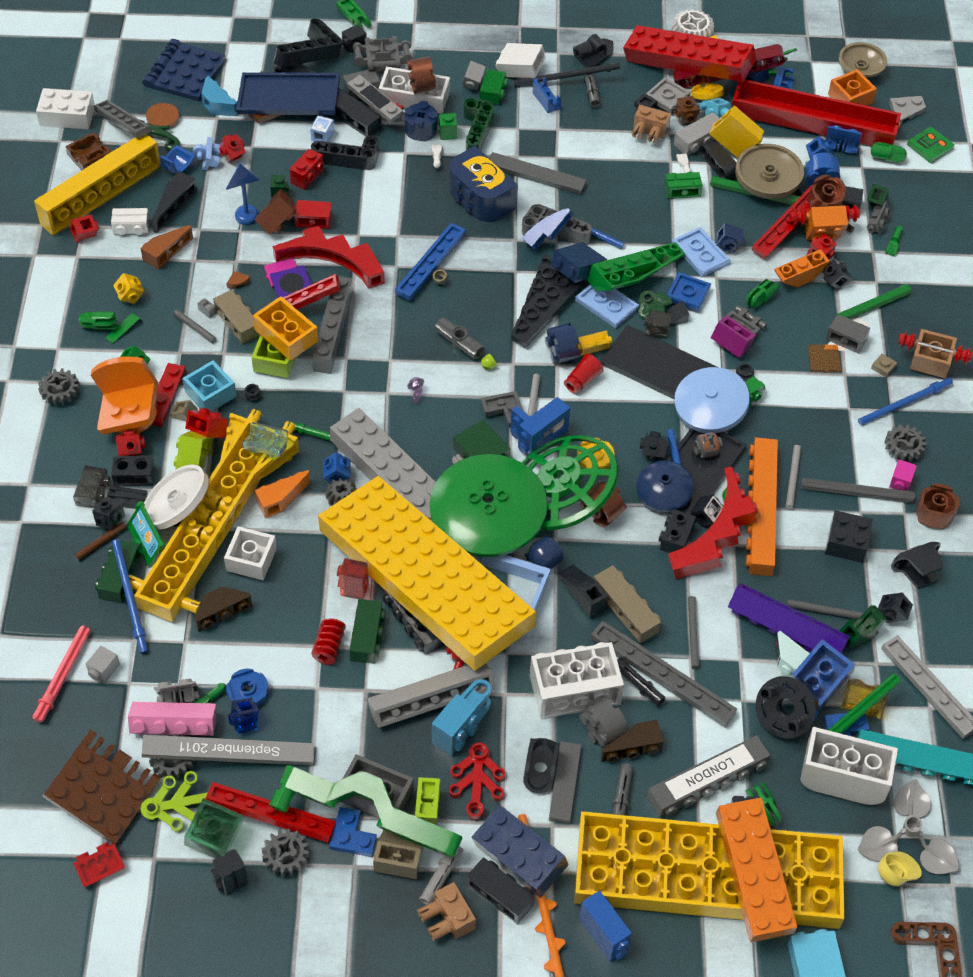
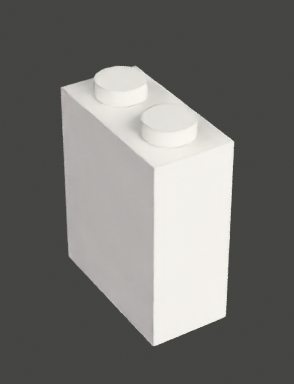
M507 43L499 59L496 61V69L499 72L505 71L506 77L536 78L546 58L543 45Z

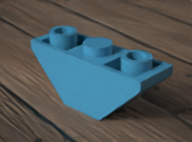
M207 76L201 93L203 106L212 115L237 116V101L234 98L232 99L226 90H223L215 80L213 81Z

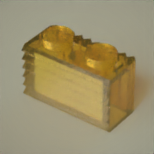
M848 679L841 708L850 711L879 685H868L860 679ZM888 694L865 713L866 716L881 719Z

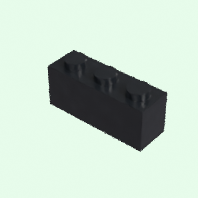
M483 857L466 877L467 886L517 925L534 906L535 896L533 892L525 886H520L511 874L502 872L499 866L492 860L488 861Z

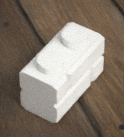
M148 208L112 210L111 225L113 234H149L150 218Z

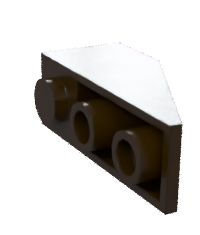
M658 720L635 724L602 749L601 762H615L621 758L633 759L639 755H655L661 752L664 740Z

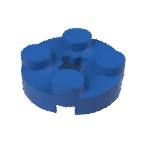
M250 668L235 672L226 686L228 698L240 710L259 706L267 700L268 682L266 677L261 672L259 674ZM246 685L250 688L253 687L249 692L243 691Z

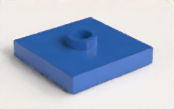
M678 272L667 295L671 298L672 303L678 304L683 301L686 308L699 312L711 288V283Z

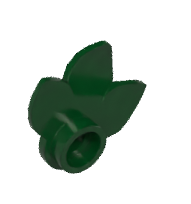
M650 290L644 291L639 296L640 306L638 314L643 320L648 318L649 315L663 319L665 314L664 306L672 304V300L664 293L655 294Z

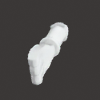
M442 144L432 145L433 166L437 169L441 166Z
M677 154L678 164L682 166L684 173L690 172L687 154Z

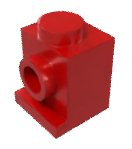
M92 215L72 219L70 230L76 243H78L80 240L95 237L99 226Z

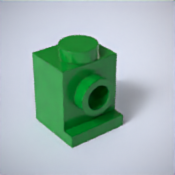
M755 376L745 382L749 391V408H751V404L754 401L757 402L761 399L762 393L766 389L764 383Z

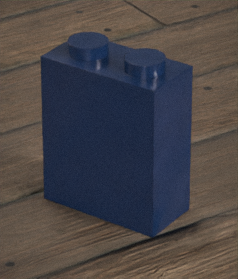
M580 242L556 249L550 265L576 283L588 278L592 264L606 261L607 259L585 243Z

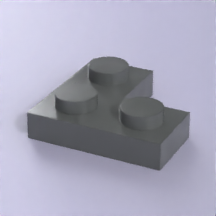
M516 391L484 397L480 401L485 417L503 413L508 427H511V410L516 406L523 410Z

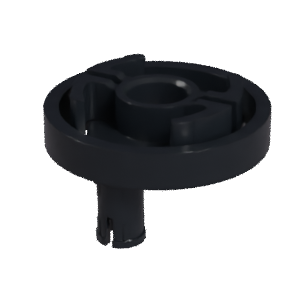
M781 675L772 678L760 688L756 697L755 708L757 717L762 726L776 737L790 739L801 736L809 731L817 720L819 712L817 696L812 687L799 677ZM784 699H790L793 702L794 712L792 714H788L782 709V701Z

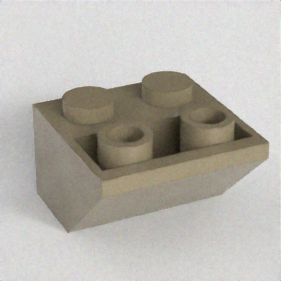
M383 830L377 842L373 859L374 872L417 880L424 847Z

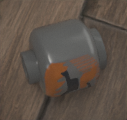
M713 432L698 435L696 440L693 441L694 452L701 458L717 456L720 448L723 446L721 438L717 437Z

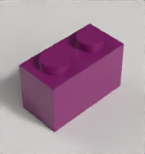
M727 315L718 321L711 339L729 350L731 354L740 358L748 352L756 335Z

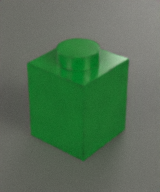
M456 113L439 114L440 140L457 139Z

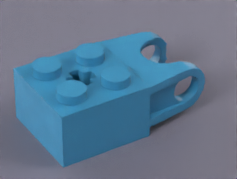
M476 680L461 696L456 694L432 722V744L450 756H453L456 751L459 752L464 747L465 740L468 736L472 737L478 728L477 725L490 709L491 700L489 696L491 694V685L488 681ZM483 685L487 688V691L480 694L476 692L475 688Z

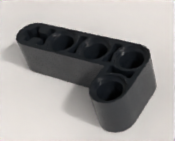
M367 136L363 140L362 146L315 141L311 144V150L323 155L324 165L372 170L375 168L379 156V141L375 136Z

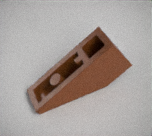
M187 225L150 239L140 248L143 261L159 270L193 239L192 227Z

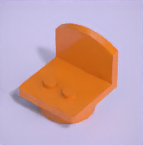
M112 358L97 364L91 370L90 376L103 393L97 426L98 431L102 435L113 432L124 434L126 430H135V433L142 432L153 423L157 414L155 402L158 381L143 358Z

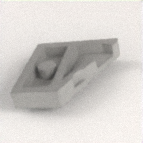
M922 96L890 98L889 101L891 110L901 113L900 124L907 118L910 120L915 115L924 113L926 109Z

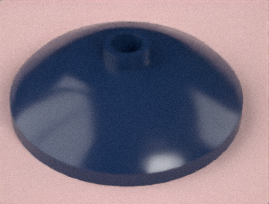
M657 461L649 464L640 472L637 478L636 490L639 499L648 508L658 512H673V510L681 509L690 501L694 492V481L690 472L681 464L673 461Z

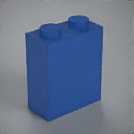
M600 890L582 901L579 915L580 922L610 962L615 958L617 960L623 958L628 953L632 935L628 927Z

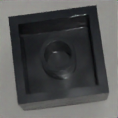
M834 510L824 554L863 563L868 549L873 519Z

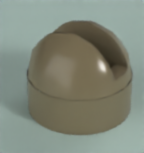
M439 269L433 273V279L436 284L443 285L447 282L446 271Z

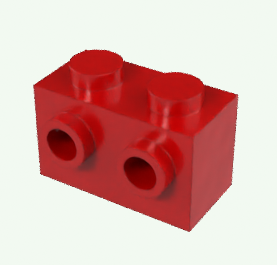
M308 149L289 169L291 184L305 190L324 170L323 155Z
M199 408V411L188 410L185 429L205 437L226 438L228 419L221 417V413L210 412V409Z

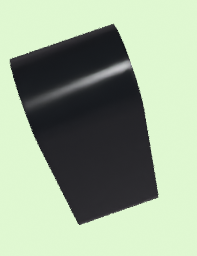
M717 140L699 147L702 158L720 178L730 179L736 176L735 168L737 162Z

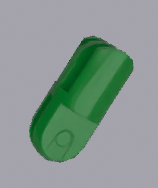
M875 142L871 147V156L876 159L901 163L907 157L906 150L900 146Z
M765 279L747 295V305L752 308L759 307L779 291V285Z
M85 312L78 318L79 324L83 328L118 329L115 312Z
M762 781L760 786L764 794L758 785H754L752 788L757 798L762 797L769 826L774 827L775 822L772 816L778 824L781 823L782 819L775 807V799ZM750 789L745 790L747 796H754Z

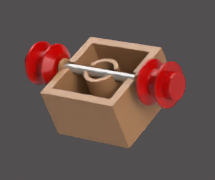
M921 329L918 339H916L915 333L910 336L905 331V334H900L898 344H901V348L904 345L908 346V350L915 347L910 366L911 370L945 379L952 357L955 356L956 363L962 360L964 365H966V362L971 361L973 355L970 347L967 350H963L962 345L956 351L955 344L957 338Z

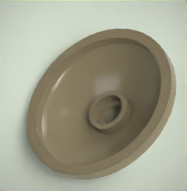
M851 43L843 47L839 53V64L847 73L858 69L866 78H871L881 74L887 66L885 53L879 47L870 43Z

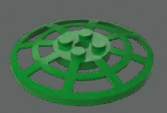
M576 435L555 439L534 450L521 462L527 466L533 460L529 466L531 470L537 464L542 466L537 476L544 486L546 496L552 497L551 503H547V510H551V521H544L540 530H560L577 525L590 518L606 504L618 480L619 468L613 452L605 443L589 436ZM584 441L597 445L586 449L582 446L570 445V443ZM559 444H562V445L559 446V447L550 449L549 451L543 453L542 455H539V454H541L542 452L546 451L547 449H549V448H551V447H554V446H557V445H559ZM604 449L609 457L610 469H599L598 461L593 453ZM568 450L582 452L574 458L566 456ZM559 451L557 458L550 461L544 459L548 455ZM589 457L592 468L582 469L579 462ZM583 476H591L585 487L581 489L579 485ZM597 477H609L604 490L593 501L587 493L594 486ZM571 492L576 494L568 500L559 502L560 497L566 496ZM580 499L588 506L572 516L559 519V509L568 507Z

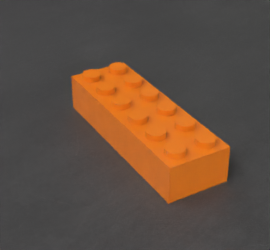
M762 797L718 806L716 817L749 942L794 934L797 924Z

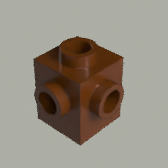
M693 96L677 98L676 118H679L681 124L696 122L700 114L699 105H696Z

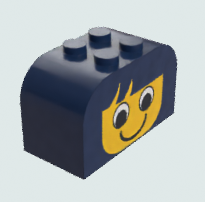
M476 146L455 156L450 162V194L456 202H459L476 219L483 222H493L517 209L518 184Z

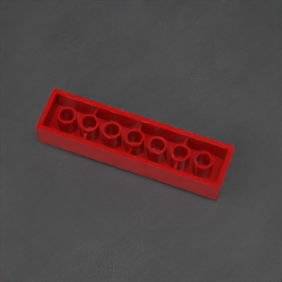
M636 25L623 47L627 62L744 82L756 61L753 44Z

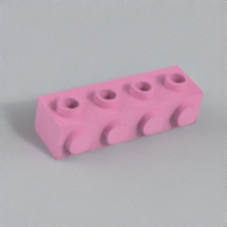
M132 702L128 714L129 733L139 735L213 736L217 722L216 704Z

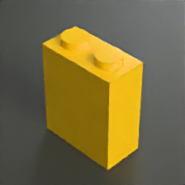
M734 105L713 124L709 134L738 158L744 150L762 142L764 130Z

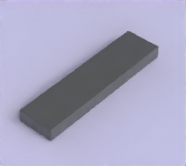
M560 742L549 821L570 824L581 744Z

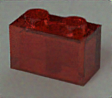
M344 558L343 564L339 565L337 569V577H339L337 586L340 587V594L349 598L364 599L369 586L368 563Z

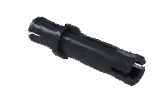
M622 658L617 659L621 675L633 684L642 696H646L659 707L665 701L666 696L661 694L653 687L654 684L651 681L645 680Z

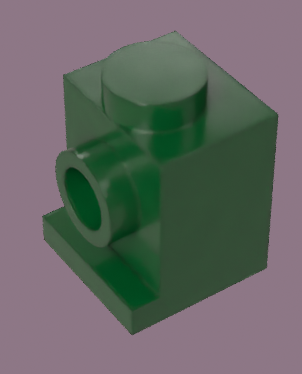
M271 175V198L280 189L289 196V183L285 182V175Z
M872 184L867 200L884 205L889 189Z

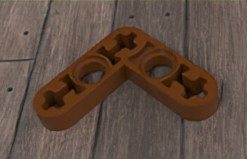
M896 922L890 930V938L894 943L899 945L935 946L939 977H946L949 973V967H952L950 970L952 977H962L956 930L951 924L943 922ZM898 929H901L902 933H906L903 938L900 937L899 933H896ZM917 930H926L929 937L926 939L920 938ZM942 930H945L946 934H950L948 938L941 934ZM945 950L950 951L954 959L951 961L945 960L942 952Z

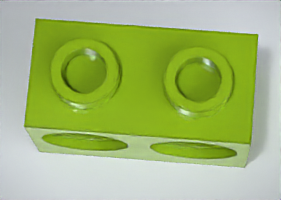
M418 778L415 817L437 825L440 779Z

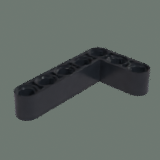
M313 18L310 20L307 32L310 40L278 45L274 63L280 67H287L336 58L340 55L343 40L322 20Z

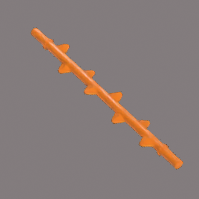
M520 814L518 819L529 827L526 814ZM545 894L541 898L537 896L542 921L535 927V931L546 935L551 959L544 964V970L554 972L555 977H565L559 950L566 942L564 939L555 937L549 913L557 904L555 901L546 899Z

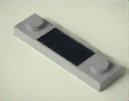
M361 75L347 83L348 88L389 123H393L403 116L401 108Z

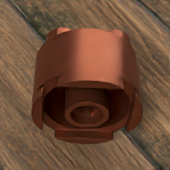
M430 57L406 61L408 71L411 70L408 73L410 83L414 82L412 84L414 94L437 88Z
M822 175L816 178L808 195L809 206H842L846 195V186L841 179L830 177V175Z
M598 482L587 495L595 501L607 483ZM617 486L606 504L592 515L595 518L593 522L599 526H608L627 509L620 496L621 491ZM582 500L580 501L583 510L588 507Z
M932 484L931 487L924 488L916 506L918 522L932 528L946 529L952 523L959 507L958 495L956 496L953 493V489L944 484Z

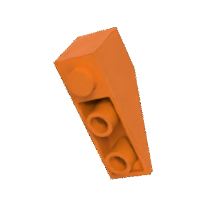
M309 470L298 472L293 476L280 479L275 483L255 490L256 502L265 518L283 512L310 484Z

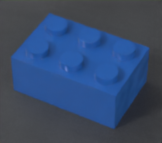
M822 639L792 675L803 679L812 687L818 699L819 714L854 672L855 664Z

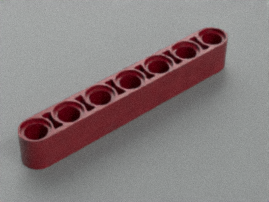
M779 44L755 49L756 61L749 73L784 64L783 47ZM673 70L674 83L683 88L723 80L722 78Z

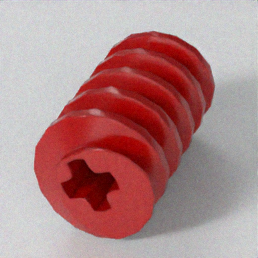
M333 618L324 619L321 622L314 648L311 652L312 657L316 661L325 665L335 663V657H337V651L340 648L339 644L342 642L341 637L344 636V630L346 629L344 622Z

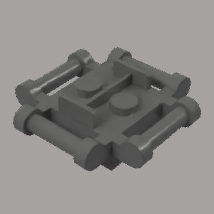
M397 36L381 39L365 38V45L358 42L353 45V51L355 52L354 63L357 66H367L368 70H373L374 68L375 71H385L386 66L400 69L401 64H407L406 61L413 60L410 53V42L403 40L401 43H397ZM399 51H403L404 55L399 56ZM362 53H366V58L362 57Z

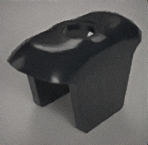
M928 542L899 553L892 561L891 569L896 572H902L917 589L936 583L938 581L936 572L943 569L942 561L938 555L941 543Z
M530 738L523 776L524 785L528 790L535 793H543L551 788L560 743L547 738ZM537 762H543L546 764L547 769L544 772H538L535 770L534 765Z

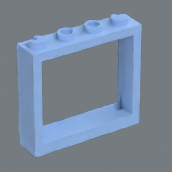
M472 555L483 566L540 583L531 607L537 612L550 580L551 569L508 555L495 557Z

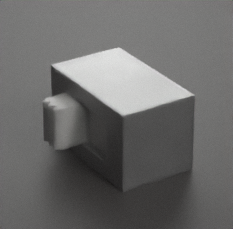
M204 298L197 303L198 310L208 318L216 313V306Z

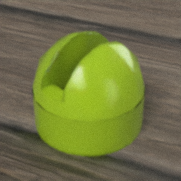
M487 354L481 360L482 367L485 370H490L497 366L490 354Z

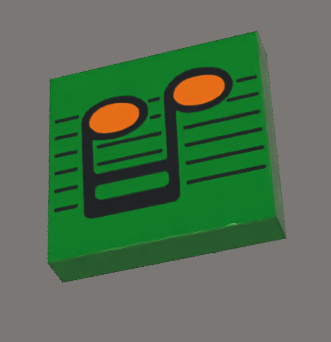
M931 126L907 142L910 148L930 163L953 150L955 144Z

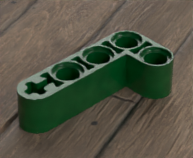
M467 98L464 101V118L473 121L466 137V150L476 146L482 151L494 121V104L489 101Z

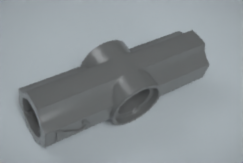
M446 317L440 318L435 325V330L452 342L454 349L463 350L473 359L480 358L485 351V346L471 337L465 327L456 326Z

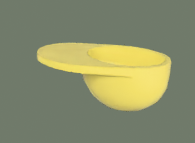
M904 852L887 853L878 864V872L881 878L891 886L898 887L907 881L917 880L922 874L918 863Z

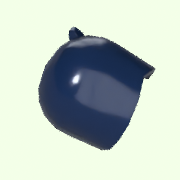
M547 536L534 542L530 546L528 553H524L528 562L549 569L554 568L563 560L561 547L554 539Z

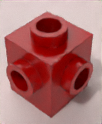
M231 134L226 135L219 144L220 153L222 156H225L228 163L242 158L246 153L244 142L237 134L234 136Z
M823 233L819 238L815 237L806 255L821 249L828 260H830L836 253L834 249L837 243Z
M126 430L124 434L116 436L118 456H139L138 454L142 453V448H145V439L140 436V432L135 433V430Z

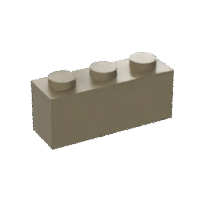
M232 289L213 298L217 314L241 344L260 336L254 330L253 315L250 308L243 304L241 297L236 295Z

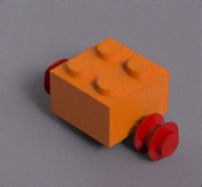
M848 205L811 207L809 213H806L803 208L800 211H796L793 208L789 218L793 225H796L797 222L804 225L806 240L813 241L815 237L819 238L824 233L833 241H836L843 235L850 219L856 222L860 218V209L856 205H853L851 209Z

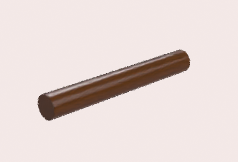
M121 522L113 530H109L75 553L76 559L78 561L125 530L127 528L126 524Z

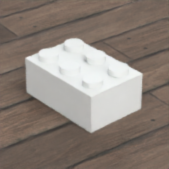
M43 88L36 109L39 126L89 129L95 105L93 93L91 91Z

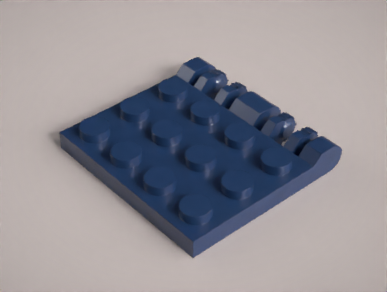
M172 38L166 45L165 51H162L154 66H152V72H148L147 76L143 79L142 84L147 88L200 101L205 78L207 76L212 80L215 78L226 61V55L183 44L179 40Z

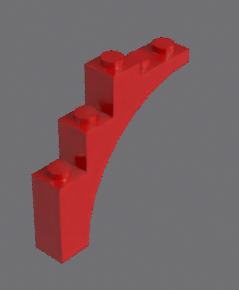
M319 225L303 230L302 237L272 246L276 262L292 258L330 261L352 271L364 282L368 289L385 284L384 271L368 243L351 248L343 234L326 239Z
M732 467L725 468L727 494L717 520L696 541L682 549L669 553L675 579L721 567L720 559H723L721 549L738 545V537L741 536L739 527L757 522L755 514L759 512L756 502L752 503L750 496L745 497L743 488L739 489L738 484H741L739 474H734Z

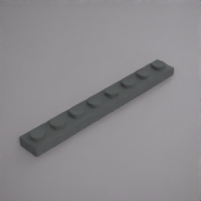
M604 621L592 632L590 639L597 643L612 642L616 656L622 658L625 662L724 727L727 726L737 713L736 707Z

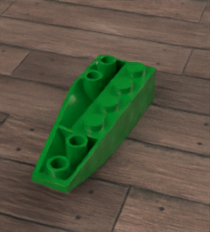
M674 242L592 264L587 280L596 291L621 288L641 282L680 259L685 253Z

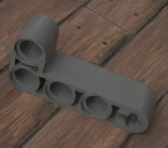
M541 204L532 205L522 219V235L524 236L538 222L558 211ZM572 217L557 236L576 244L583 242L588 245L591 242L592 226Z

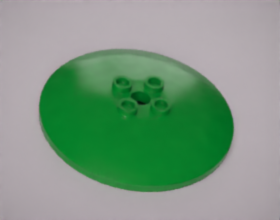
M482 454L456 462L438 478L430 496L432 522L465 551L474 556H501L524 547L538 534L547 513L546 492L538 476L520 461L502 455ZM486 497L493 498V501L490 503H486L483 501V499Z

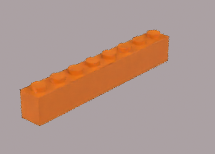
M755 437L754 444L750 445L749 456H752V460H749L748 471H752V475H749L748 486L751 487V491H748V496H750L752 503L756 502L759 512L755 514L757 522L747 524L746 533L750 534V538H747L746 550H749V555H746L745 566H749V574L772 576L775 568L777 439Z

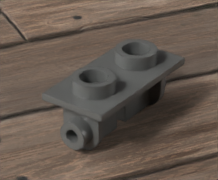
M887 201L884 202L883 206L878 205L874 208L871 215L872 219L867 224V231L870 233L878 232L879 237H881L883 230L886 229L888 218L891 217V209L888 207Z

